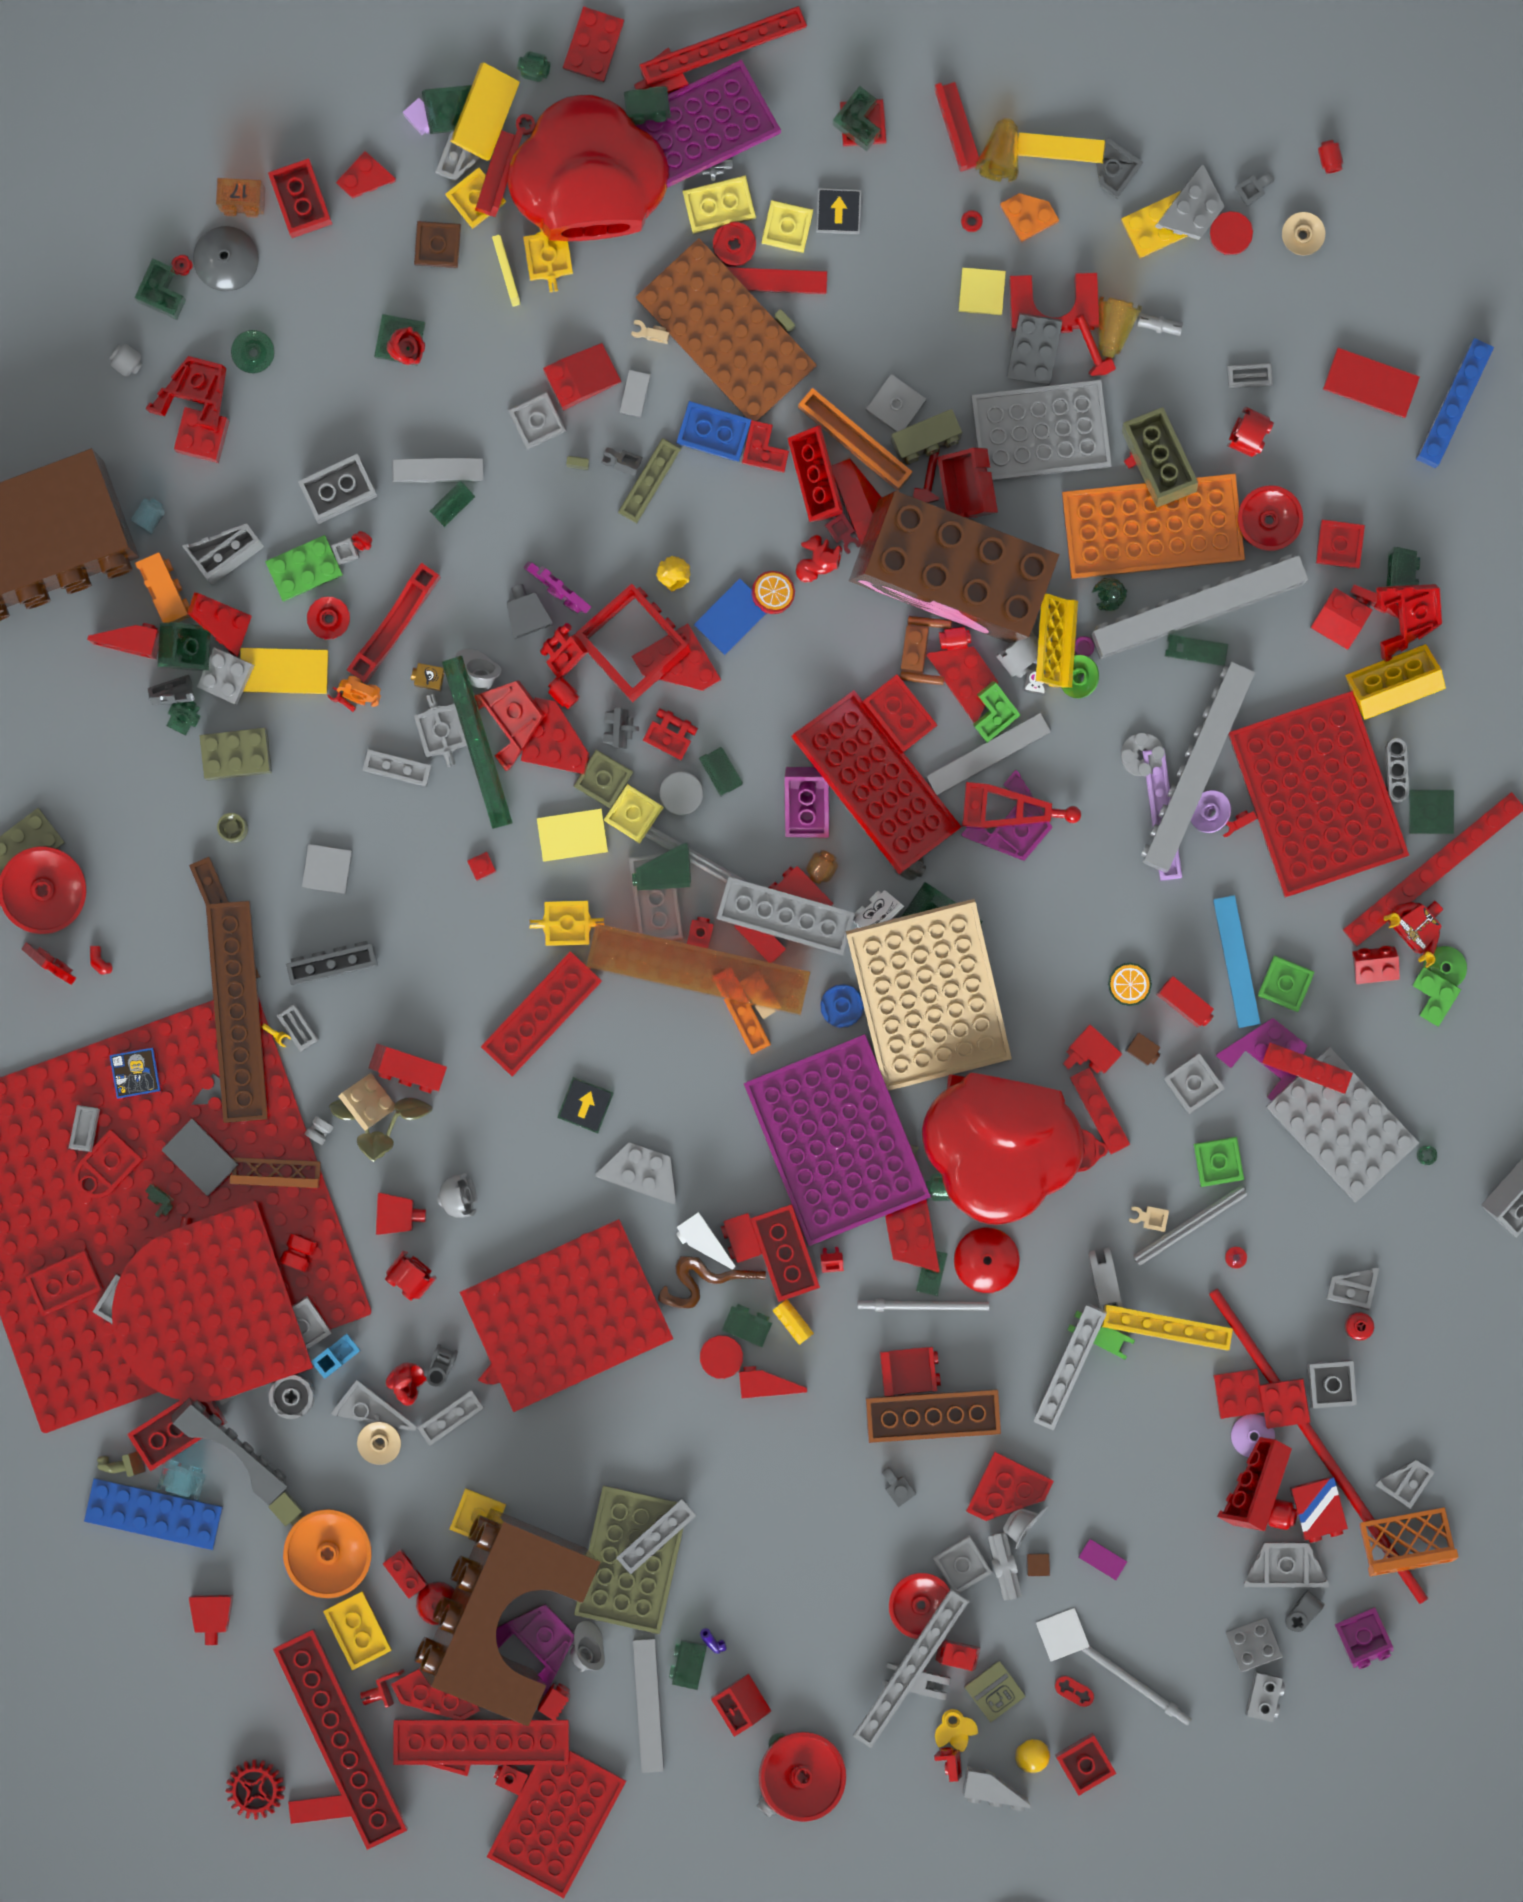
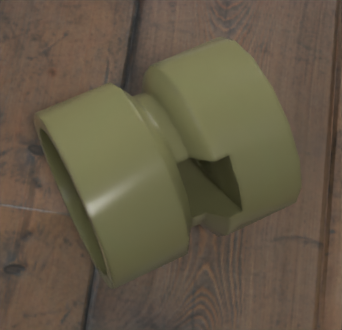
M227 813L219 819L217 831L224 840L230 843H238L246 838L248 825L241 816L235 813Z

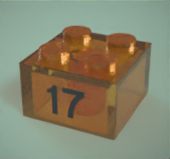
M217 178L216 205L220 212H224L225 216H237V213H244L246 217H258V214L264 215L265 187L261 180Z

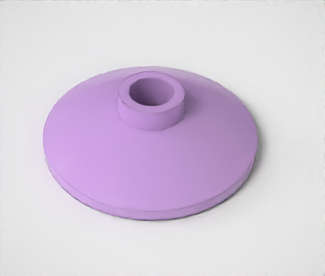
M1210 790L1203 792L1191 818L1193 826L1205 833H1212L1221 829L1228 822L1231 815L1229 799L1219 791ZM1216 811L1215 815L1211 817V813Z
M1258 1414L1242 1416L1235 1422L1231 1431V1440L1234 1448L1245 1457L1250 1456L1259 1437L1275 1439L1274 1428L1267 1429L1265 1417ZM1252 1432L1258 1434V1438L1254 1441L1250 1439Z

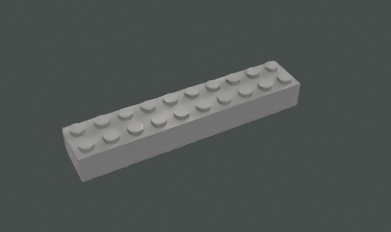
M1293 554L1280 558L1277 564L1273 565L1271 561L1261 565L1258 571L1252 572V569L1239 573L1236 579L1232 580L1231 577L1220 580L1217 586L1211 587V584L1198 588L1195 594L1191 595L1190 592L1179 595L1176 601L1170 602L1168 599L1159 602L1155 606L1156 608L1152 610L1149 607L1140 609L1133 617H1129L1128 614L1116 619L1114 624L1109 625L1108 622L1095 626L1096 628H1094L1095 631L1091 634V638L1101 660L1300 587L1308 581V577L1300 556L1293 557Z

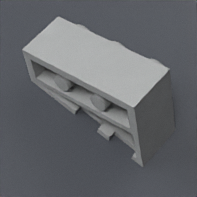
M246 523L223 531L216 536L205 537L201 541L182 545V547L209 583L214 585L264 548V545Z

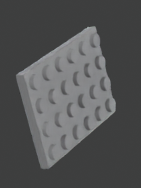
M1101 380L971 395L977 448L988 449L991 468H987V472L992 473L993 481L1112 466Z
M1328 1047L1316 1060L1353 1073L1346 1094L1297 1076L1266 1108L1356 1203L1416 1147L1419 1142L1332 1048Z

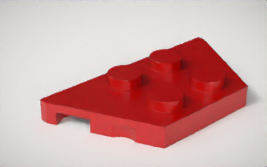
M974 646L928 653L926 655L939 675L944 676V682L972 722L975 723L985 708L977 694L993 681L998 684V680Z
M26 942L21 948L45 970H49L52 974L70 985L76 980V977L71 974L73 969L58 958L55 960L50 953L41 947L36 949Z
M927 1199L886 1215L885 1219L893 1260L940 1272Z

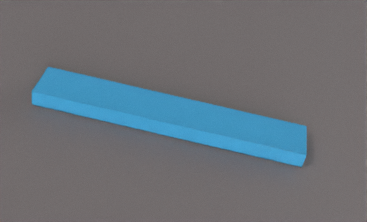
M1235 895L1213 899L1238 1028L1260 1024Z

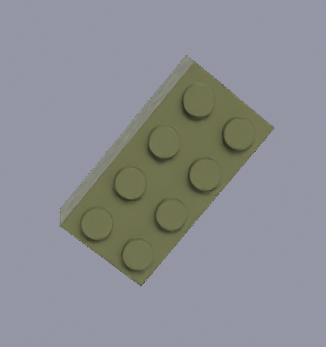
M1163 407L1123 423L1122 434L1156 507L1197 492L1198 481Z

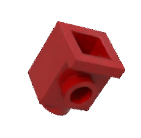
M697 917V920H692L687 946L708 951L714 924H710V919ZM699 928H702L705 931V934L702 937H699L696 934V931Z

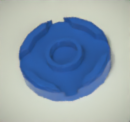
M845 984L829 988L823 995L820 1003L824 1019L832 1026L839 1028L855 1024L862 1016L864 1009L860 993L853 987Z

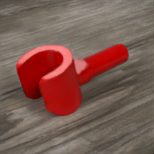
M341 691L338 692L335 698L327 694L331 701L343 704L352 712L356 709L355 706L342 697Z

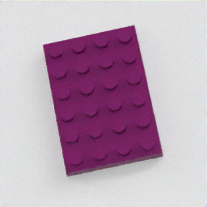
M742 59L628 113L633 123L653 136L666 154L669 165L667 188L781 134L778 123Z

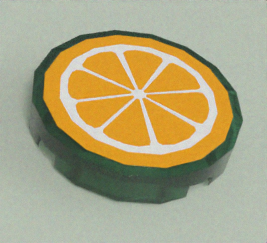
M1135 963L1119 965L1112 971L1108 980L1110 995L1116 1002L1125 1006L1138 1005L1146 1000L1152 986L1147 970Z

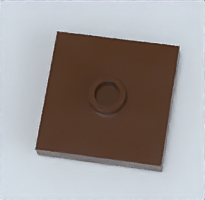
M417 221L414 265L458 268L461 224Z

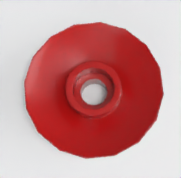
M322 597L316 600L310 606L307 613V624L310 631L324 640H331L342 636L350 623V613L347 606L335 597ZM326 616H333V621L327 623L325 621Z

